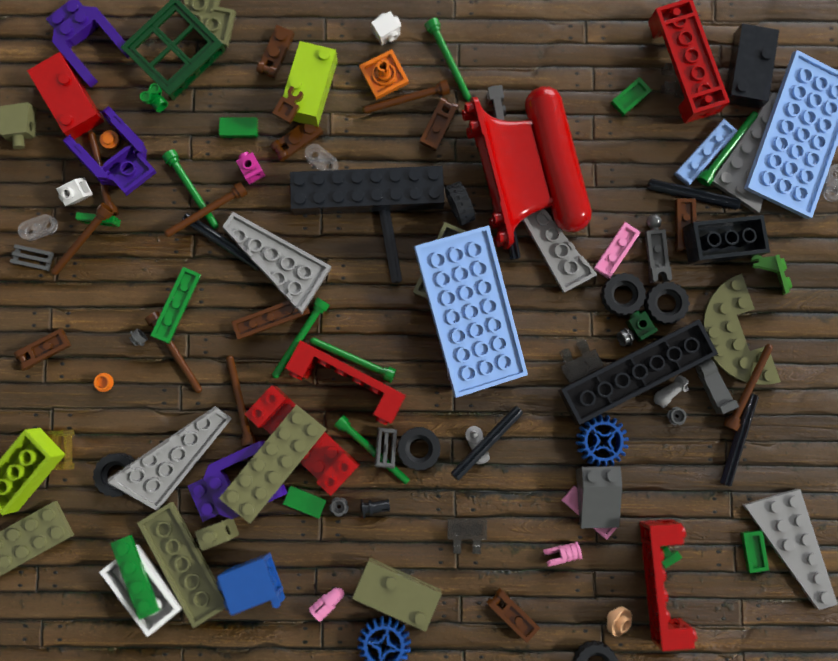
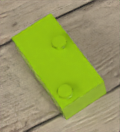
M302 41L299 42L283 97L287 99L288 90L291 86L295 89L293 96H297L300 91L304 94L303 99L296 103L300 109L293 121L316 127L319 126L338 62L335 49Z
M41 428L25 429L0 459L1 515L18 512L66 455Z

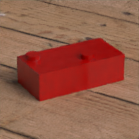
M61 52L27 70L66 136L71 135L73 139H76L105 122L74 68Z

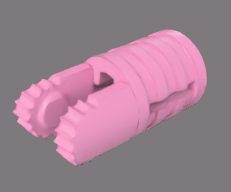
M578 541L563 546L559 545L543 549L545 555L560 553L561 558L551 559L546 562L548 567L582 559Z
M333 588L332 591L323 594L317 602L309 607L311 614L321 622L323 618L336 608L335 605L343 599L345 595L342 588Z

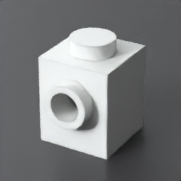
M391 11L386 14H380L376 20L371 22L372 31L381 45L388 41L396 40L400 35V20L397 16L394 17Z
M85 178L74 179L56 188L59 198L65 206L76 204L93 195Z

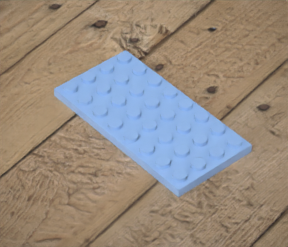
M796 50L791 55L744 189L797 215L810 219L813 217L838 145V71Z
M484 226L413 246L454 397L457 398L528 375L490 227Z

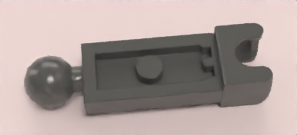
M502 85L490 86L487 88L488 93H486L488 106H492L494 118L504 120L506 107L502 105L504 100Z
M656 214L648 216L646 220L647 226L651 228V231L645 232L650 284L658 281V274L662 276L664 282L672 280L666 230H659L658 227H660L662 220Z

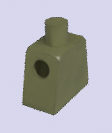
M29 102L0 106V135L6 140L12 141L14 149H24V139L35 137L37 109Z
M227 518L195 531L200 549L203 551L233 539L239 535L235 520Z

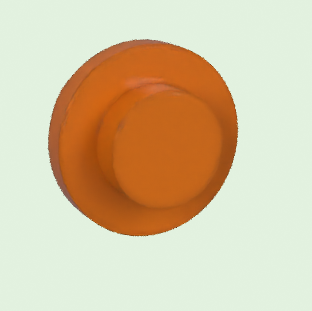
M107 130L101 134L100 143L106 149H114L119 144V136L116 132Z
M100 373L94 379V387L100 392H107L114 385L113 377L108 373Z

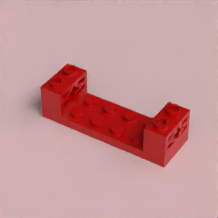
M681 0L656 8L648 24L653 38L663 36L685 97L678 106L684 124L720 113L730 101L693 0Z
M300 340L286 366V369L290 371L289 375L299 380L303 378L308 379L316 363L329 369L333 366L336 368V373L347 377V375L352 376V381L361 386H364L365 383L370 385L369 390L378 395H381L383 392L384 395L373 415L377 416L376 420L384 425H387L388 422L393 423L406 398L405 394Z
M271 385L245 415L258 428L263 427L272 435L296 404L281 389ZM326 432L323 433L300 462L318 479L316 483L330 496L360 466Z
M672 519L639 521L651 641L662 651L695 649V642L697 641L695 629L681 618L670 619V613L666 610L668 593L664 589L666 573L662 569L664 553L662 548H660V546L684 544V538H686L685 527L682 526V523Z

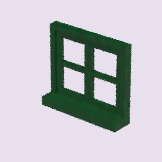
M170 0L121 46V49L173 101L226 51L223 43L180 0ZM177 12L190 26L172 42L159 27ZM195 29L208 43L189 59L176 45ZM154 33L168 47L149 63L136 49ZM172 50L185 65L167 81L154 66Z

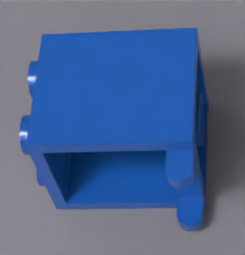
M270 552L228 568L217 576V587L220 592H223L225 598L223 603L225 609L230 612V615L269 600L274 608H278L285 599L283 586Z

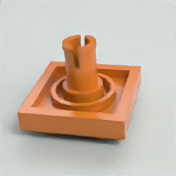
M392 49L359 65V69L376 100L409 84V80Z

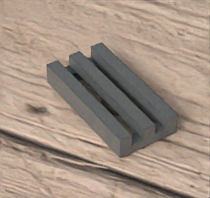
M17 244L14 245L15 252H12L13 259H10V263L50 271L53 252ZM23 250L37 254L47 255L48 258L46 259L37 256L27 255L20 253V251ZM22 257L45 262L46 266L19 261L18 259Z
M377 428L374 467L395 468L397 429ZM382 432H384L383 458H382V463H381V462H380L381 439H382ZM389 433H392L390 463H387Z

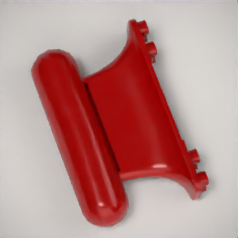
M540 86L531 91L525 100V111L528 120L505 121L492 117L483 110L477 97H472L470 102L464 103L465 110H462L463 121H469L466 134L468 139H475L494 209L492 218H489V225L491 229L497 228L498 230L497 236L493 238L495 247L502 246L503 249H509L514 243V231L517 225L529 215L551 207L554 221L561 230L565 232H578L584 229L591 220L592 209L564 104L558 90L550 86Z

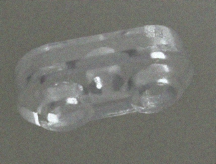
M310 144L305 149L307 161L319 171L338 170L337 159L320 145ZM318 153V156L313 158L312 154ZM328 164L333 165L331 169L326 168Z
M834 164L829 168L824 183L823 196L829 202L838 201V164Z
M44 214L22 222L18 227V234L27 241H33L53 234L58 228V222L54 217ZM33 229L32 234L29 235V230Z

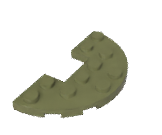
M184 0L185 6L223 43L224 47L228 48L236 16L235 10L219 7L221 0Z
M739 274L722 283L713 295L710 296L704 308L702 325L718 352L717 355L711 357L714 363L730 377L748 383L764 347L749 350L737 315L755 309L743 275ZM771 354L756 385L781 382Z

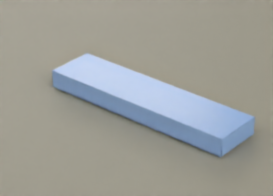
M723 119L674 175L686 186H689L738 130Z

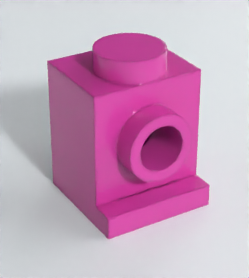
M244 152L239 155V159L236 162L249 184L266 176L253 152L250 154L249 152Z

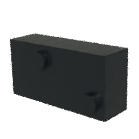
M742 23L734 33L725 88L730 101L729 104L761 109L769 101L779 37L778 29Z
M764 215L692 222L682 228L688 265L752 258L755 255L762 256L770 253Z

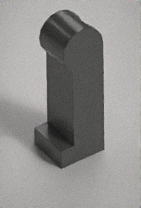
M709 358L695 366L698 377L716 414H725L739 407L737 401L733 400L712 359Z

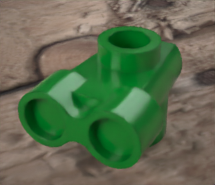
M152 83L148 91L140 93L142 102L150 104L156 112H162L168 106L167 100L161 94L162 89L156 83Z

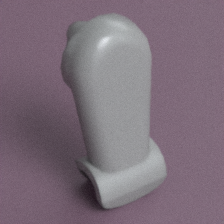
M677 376L673 383L655 393V404L665 408L681 391L687 392L689 390L687 386L688 380L683 376Z
M471 426L467 429L466 439L471 450H473L484 439L483 433L477 426ZM487 451L476 464L488 462L490 460L489 452Z

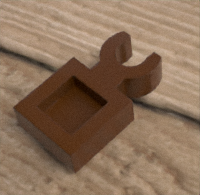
M293 86L288 90V98L286 99L282 96L272 112L274 116L291 124L300 109L296 103L300 102L304 96L301 91L297 96H293L295 91Z

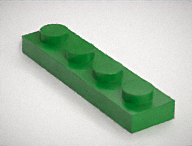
M182 267L150 335L152 338L170 344L201 278V274Z
M132 535L111 543L138 619L141 620L160 611Z

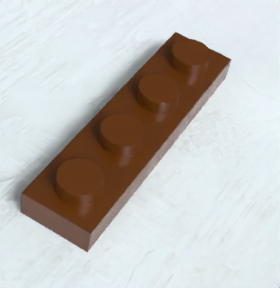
M288 300L234 320L231 323L237 339L241 340L311 313L307 306L301 315Z

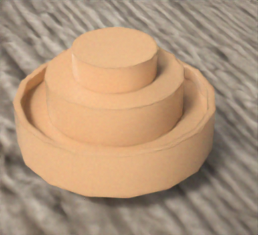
M623 606L610 611L607 615L608 632L616 637L626 633L632 623L631 611Z

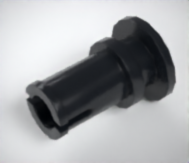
M361 499L360 512L362 518L365 519L367 514L373 516L374 513L390 512L389 499L374 502L368 500L367 503H364L363 499Z

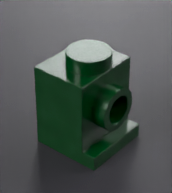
M639 310L629 315L630 320L625 322L633 332L637 342L658 331L646 311L642 313ZM640 321L643 322V324L645 325L644 327H641L639 325Z

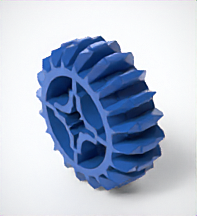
M598 415L597 421L595 418L590 419L591 424L588 421L584 422L586 428L579 426L578 429L583 433L576 434V437H580L581 441H576L575 444L582 445V447L578 448L577 451L585 452L581 458L586 459L589 457L587 463L592 464L594 462L595 467H599L600 463L602 467H607V461L611 466H614L613 459L620 462L621 459L618 455H626L622 448L628 449V445H625L624 441H628L629 438L623 437L627 431H620L623 424L618 423L615 425L617 422L616 418L610 421L609 415H605L604 419L602 415ZM606 425L611 429L602 434L594 427ZM591 432V435L593 437V443L590 445L589 448L587 440L588 435ZM614 434L616 436L615 448H613V446L611 445V440L614 437ZM600 437H601V438H604V437H605V439H604L605 446L602 445V444L599 445V443H600V439H599V438H600ZM602 448L605 451H607L609 455L605 457H597L593 453Z
M381 616L380 622L373 618V625L367 622V629H361L363 635L358 637V641L362 643L358 644L357 648L362 650L359 656L365 657L364 661H402L401 659H408L406 653H409L411 648L407 645L411 644V639L407 638L409 631H404V624L398 627V619L391 623V616L388 617V621H384V616ZM384 629L381 636L370 637L377 630ZM390 630L398 636L401 644L396 643V641L390 638ZM387 636V645L384 647V652H382V641ZM368 644L378 650L379 657L371 652ZM398 651L393 657L384 659L388 652Z

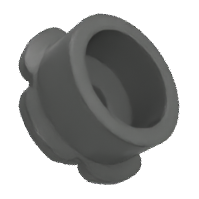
M137 328L135 331H130L131 336L129 339L134 345L143 346L148 340L147 336L140 329Z
M623 328L617 333V340L623 347L631 346L634 334L631 330Z
M673 407L672 410L668 411L667 418H669V422L672 425H682L686 420V412L680 407Z
M335 497L331 501L332 503L329 508L335 516L339 517L348 512L349 506L345 498Z

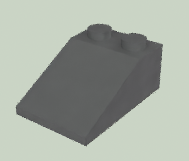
M621 466L577 468L576 481L580 529L619 527L622 498Z

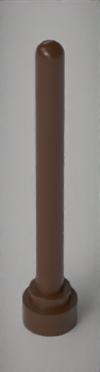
M446 79L441 80L434 87L367 105L362 108V111L367 114L434 94L448 95L450 94L448 82Z
M89 132L88 139L93 159L100 166H103L96 135L94 132ZM99 182L104 203L114 210L112 216H117L119 214L118 209L111 201L108 185H102Z
M241 182L233 185L232 191L167 229L164 233L165 236L171 237L235 197L237 199L248 195Z
M101 203L97 207L95 218L52 268L51 273L53 275L60 273L103 220L111 218L114 210L109 205Z
M159 311L145 318L148 325L152 326V328L155 327L160 316ZM171 340L170 344L165 343L194 391L200 393L202 391L201 385L173 341Z
M771 344L765 345L738 401L739 407L734 409L732 416L729 415L725 419L724 426L735 431L739 430L741 426L739 418L773 350Z
M229 355L226 357L243 432L240 441L242 447L257 443L256 435H253V432L250 431L248 418L245 415L246 409L234 357Z

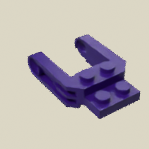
M69 0L46 18L54 28L52 42L90 87H93L98 81L73 52L71 47L79 44L93 33L98 26L105 31L127 59L130 58L121 49V46L125 43L124 39L97 7L83 6L79 0Z
M108 106L101 111V114L129 146L123 148L107 160L103 166H100L80 144H77L71 135H68L62 141L102 185H117L127 196L156 174V171L146 161L147 149L144 143Z
M265 440L209 464L203 479L188 485V489L203 522L217 515L230 519L240 516L219 499L231 484L224 469L254 456L263 446ZM284 484L280 486L268 502L288 493Z

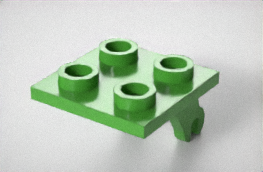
M755 255L752 257L751 262L758 261V263L753 264V268L777 273L782 294L786 295L790 292L789 289L792 288L790 277H785L784 271H786L787 266L784 258L780 259V255L771 257Z

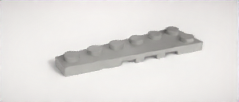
M542 209L529 215L522 221L562 293H565L597 276V274L585 258L578 253L573 243L563 234L564 232L554 223L548 212Z

